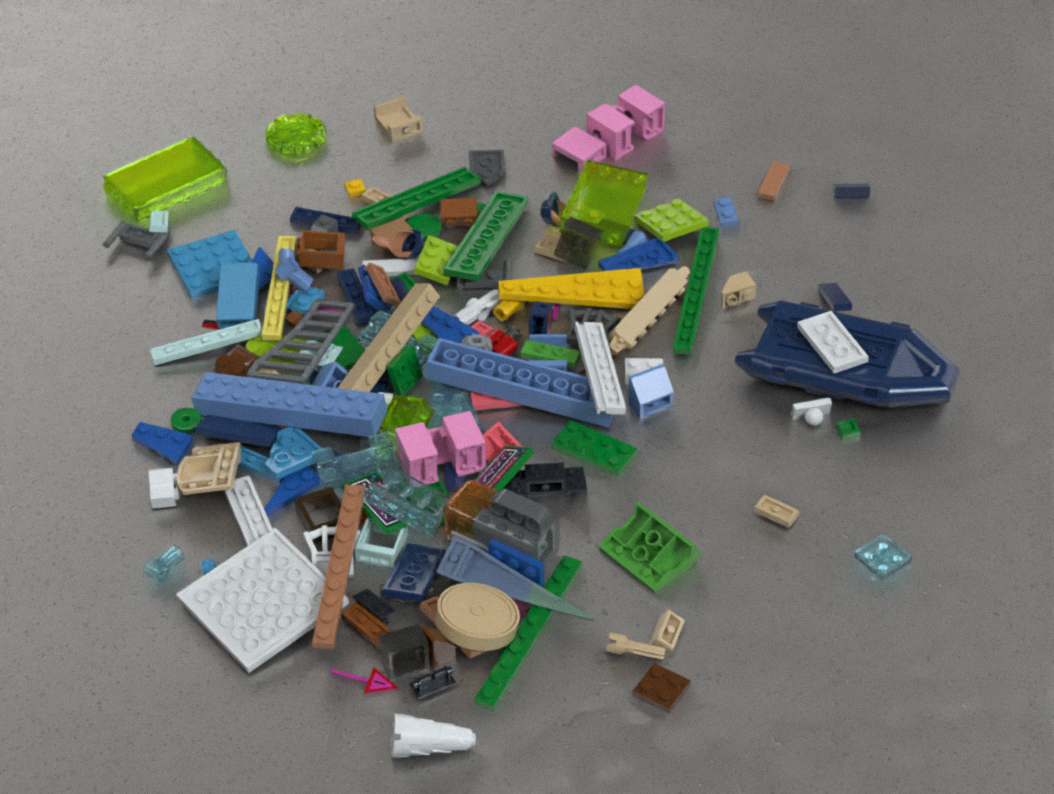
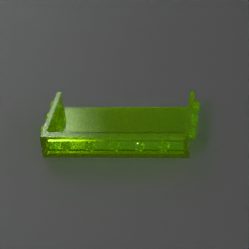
M193 136L103 176V189L112 196L114 202L118 203L124 212H127L138 223L149 218L152 210L165 211L227 183L228 175L227 168L222 164L221 160L217 159L210 150L204 147L201 141H198Z
M587 160L562 214L559 232L622 247L646 190L648 174Z

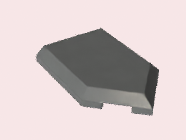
M504 150L469 151L470 170L479 176L484 184L489 186L505 174Z

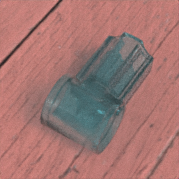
M171 546L159 557L149 558L143 566V572L160 583L164 582L168 578L170 570L185 559L184 553L178 546Z

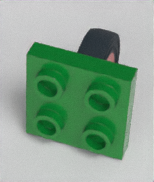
M407 344L386 366L387 369L379 380L392 382L395 394L404 396L423 376L414 345Z

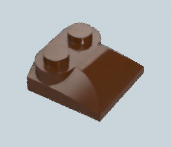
M237 344L227 355H222L216 360L214 372L247 377V371L260 356Z

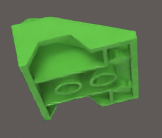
M639 501L635 503L633 515L623 526L614 528L598 546L655 592L687 571L701 555L695 544Z

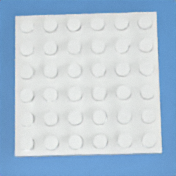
M274 528L177 593L176 596L184 607L249 673L316 626L326 576ZM344 596L342 608L349 604L346 596Z

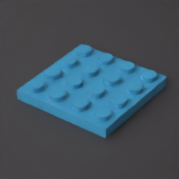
M235 230L167 249V255L191 299L219 291L221 264L252 262V258Z

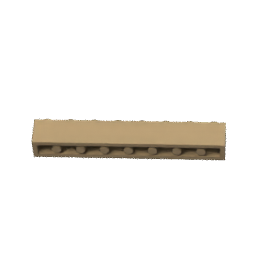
M430 283L415 284L338 386L339 389L371 391L387 369L386 366L396 357L439 299V294Z

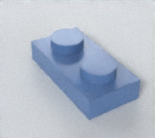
M731 197L713 199V206L720 226H738L739 220Z

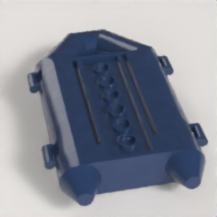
M783 300L759 306L758 317L767 323L765 331L756 348L738 352L735 357V364L750 377L806 389V392L840 400L846 398L886 408L946 404L950 401L960 375L959 368L916 329L910 328V325L893 321L890 324L832 311L868 355V362L833 373L797 328L799 321L829 312V310L820 309L819 305L801 302L797 304Z

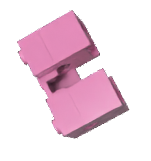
M634 85L618 95L617 105L611 107L604 103L587 114V133L606 143V154L617 160L634 149V146L631 145V133L647 141L664 131L665 102L638 85Z
M471 411L442 417L443 426L427 430L424 422L395 429L396 456L410 488L438 482L437 465L451 462L458 477L480 472L486 468L485 440Z

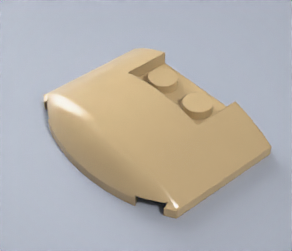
M236 442L193 448L192 453L194 455L190 457L185 456L177 470V483L184 495L233 489L235 487L234 480L237 467L241 463V444Z

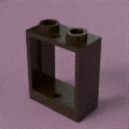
M332 486L295 498L296 513L308 533L321 528L322 525L336 527L338 518L315 526L309 516L311 513L332 506L339 516L341 502ZM327 535V540L334 538L335 535ZM322 536L313 539V543L322 542Z

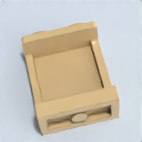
M405 96L374 106L375 120L391 142L423 132V119L420 115L414 116L409 110Z

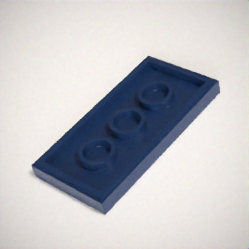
M208 414L195 427V434L270 447L277 439V433L282 430V427Z
M407 543L382 588V596L422 602L446 553V549Z

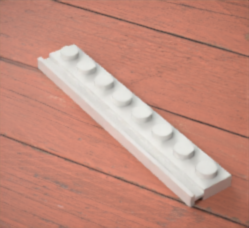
M575 322V332L597 414H600V411H605L606 414L611 415L625 414L626 406L603 324L596 322L579 324Z
M250 476L235 479V487L233 489L223 491L244 541L249 546L273 529Z

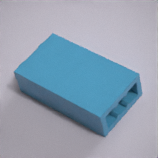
M258 263L221 264L216 314L218 329L256 320L260 278Z

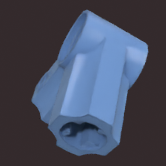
M282 248L278 252L279 266L275 268L276 274L284 281L289 280L301 291H306L313 282V278L299 267V264L295 261L292 249Z

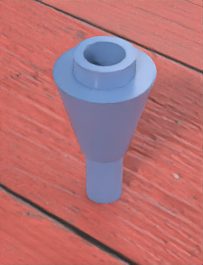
M634 230L625 246L617 253L646 242L645 234L642 231Z

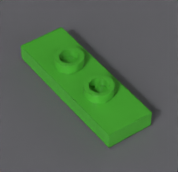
M526 340L521 350V357L533 360H567V367L575 368L580 358V351Z

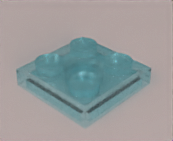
M885 533L854 553V557L882 581L912 562V556Z

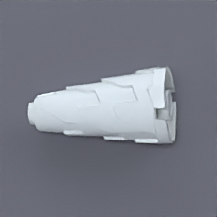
M393 714L391 727L392 758L430 755L431 753H451L452 751L467 750L471 746H475L476 734L472 733L471 729L455 726L450 723L434 722L431 719Z

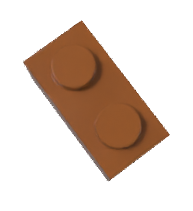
M476 198L441 199L440 219L442 227H471L478 218Z

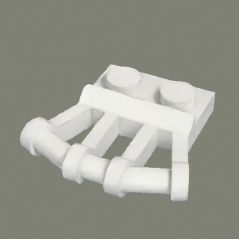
M322 525L321 528L309 533L306 531L302 534L312 554V564L326 576L331 551H328L327 535H335L336 527ZM358 530L355 546L361 534V530ZM322 536L323 552H317L312 541L313 539ZM353 557L348 578H354Z

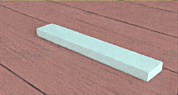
M259 319L152 348L150 352L154 366L262 336V327Z

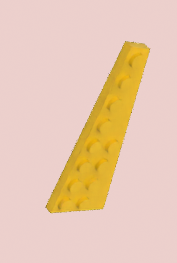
M641 268L498 282V298L506 300L633 309L645 296Z

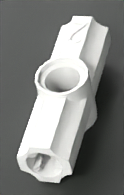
M497 289L492 290L480 299L471 298L467 302L466 307L454 314L453 317L467 325L477 319L483 321L488 317L490 311L500 304L503 299L498 298Z

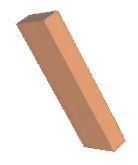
M773 161L758 191L757 197L775 201L789 172L790 165Z
M368 263L366 269L383 302L398 307L401 301L383 267Z

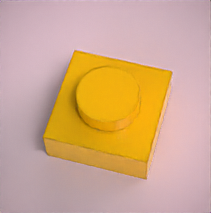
M361 179L344 182V188L349 199L362 196L366 191Z

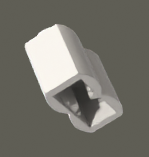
M173 468L149 470L152 509L176 506V500H179V490L175 488V485H178L177 473L173 474Z

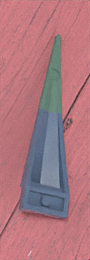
M455 536L436 571L438 575L457 584L481 583L503 591L511 599L595 621L589 614L526 578L474 544Z

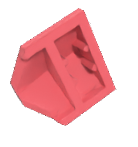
M499 421L482 435L486 444V462L488 463L494 459L504 446H521Z

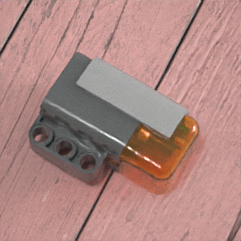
M467 480L444 505V535L449 542L455 536L474 544L488 553V543L494 539L545 563V568L559 550L560 519L552 515L545 506L510 490L503 489L498 491L475 480Z

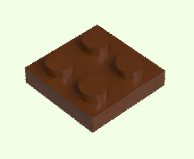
M654 663L634 688L632 696L670 714L691 686V680Z

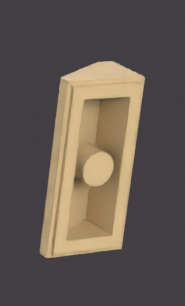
M666 610L658 620L649 645L663 647L666 651L672 652L685 620L671 610Z

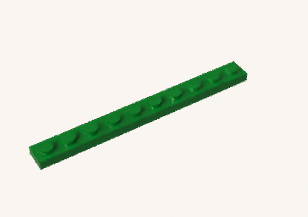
M701 228L673 344V353L692 354L719 237V228Z
M564 555L544 588L563 599L581 570L582 561ZM532 605L517 629L514 639L507 645L474 698L475 705L492 711L495 710L554 614V610Z

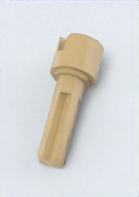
M610 632L608 640L616 642V645L607 644L606 652L622 656V654L627 652L659 660L664 659L665 648L631 641L628 640L626 635Z

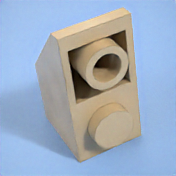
M747 271L729 277L721 292L722 308L755 298L756 283Z

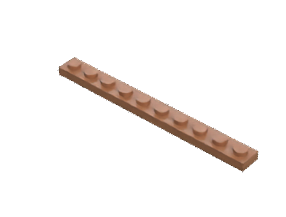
M345 485L312 640L313 648L334 649L366 494V487L363 485Z

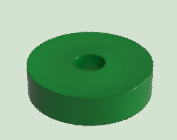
M181 408L172 414L171 427L174 431L193 434L195 433V427L202 421L201 414L193 408Z

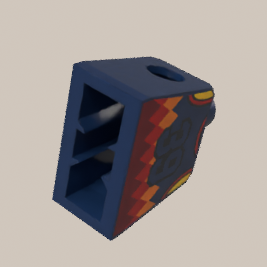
M540 301L534 303L529 313L528 340L530 334L551 333L554 304Z

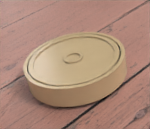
M461 583L447 588L440 595L435 611L436 626L444 637L458 646L476 651H491L508 645L516 635L520 620V613L516 603L506 593L481 583Z

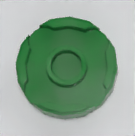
M418 214L407 221L412 230L421 231L423 234L422 242H426L428 235L437 238L442 231L440 219L431 214Z

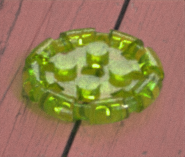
M295 112L294 115H289L288 113L275 118L274 122H270L265 130V140L268 146L274 151L278 150L281 154L296 156V154L301 153L304 155L317 150L318 146L325 142L327 136L326 126L319 118H313L311 114Z

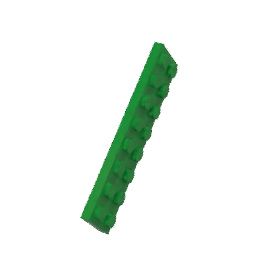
M495 191L445 265L444 275L479 281L529 204V197Z

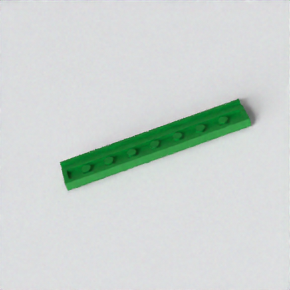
M462 167L352 212V219H356L358 224L369 230L479 185L481 178L471 170L467 171L466 167Z

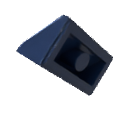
M833 184V193L835 198L869 197L870 186L869 184Z

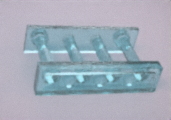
M392 465L388 466L383 480L384 483L379 485L372 481L364 497V501L432 539L438 532L442 521L440 518L444 515L452 520L459 504L456 500ZM391 487H393V488L397 489L398 491H400L401 493H400L399 495H397V494L393 493L392 491H390L389 489H390ZM411 497L417 500L418 503L415 505L406 500V498ZM427 506L435 510L436 512L434 514H431L423 508Z

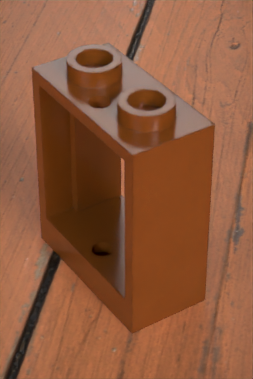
M302 230L301 238L298 237L296 249V259H299V266L343 269L345 233ZM305 248L337 250V252L305 250Z

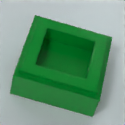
M855 419L836 422V429L842 440L860 437L861 431Z

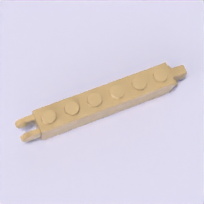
M682 266L678 271L670 268L610 332L607 337L610 342L608 344L610 353L613 356L619 352L623 353L626 348L631 350L637 343L636 337L641 339L647 332L645 328L648 327L650 329L657 321L655 317L660 318L666 311L664 307H670L676 300L674 296L679 297L684 292L685 288L683 286L688 282L685 278L690 274L688 267Z

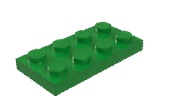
M572 420L566 424L551 442L552 450L618 478L638 454V448Z

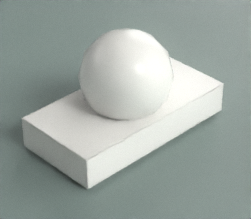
M824 398L793 404L791 411L792 420L805 418L807 424L811 426L819 425L823 421V415L830 413L831 399Z

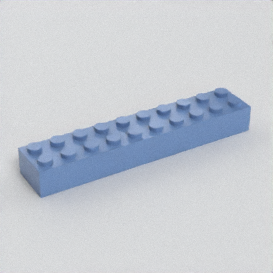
M438 338L427 360L426 379L605 427H610L614 415L606 414L605 411H600V414H597L586 376Z
M205 372L191 397L194 409L203 416L209 414L243 421L374 438L387 413L384 394L210 372Z

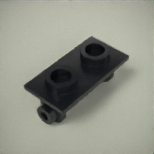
M369 589L353 595L356 602L385 625L390 621L389 615L396 612Z
M445 665L443 668L433 671L431 675L428 673L421 677H415L409 685L416 697L420 699L456 684V681L452 677V667Z

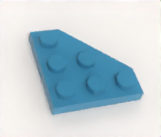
M287 427L278 431L277 440L273 443L270 458L266 461L265 465L266 471L278 480L327 458L326 451L301 429Z

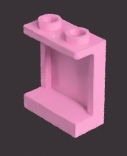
M573 127L564 135L554 140L552 143V156L556 157L559 154H563L578 162V171L584 174L606 158V143L577 127Z

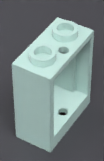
M367 516L355 546L356 562L394 568L408 536V527L390 533L391 535L398 536L393 549L371 545L368 543L373 531L382 532Z

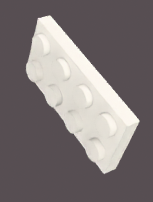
M832 311L797 323V328L833 373L868 362V355Z

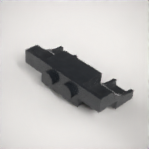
M564 462L525 464L524 470H519L506 485L507 490L521 496L524 495L525 498H527V495L566 492L567 496H570V493L584 492V495H587L584 468H564Z

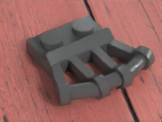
M592 308L584 310L568 309L571 325L567 333V344L579 346L575 332L577 317H583L582 322L579 324L588 322L590 318H596V323H602L603 320L608 322L603 327L606 338L608 333L620 323L621 318L618 316L613 317L605 313L604 310L593 311Z

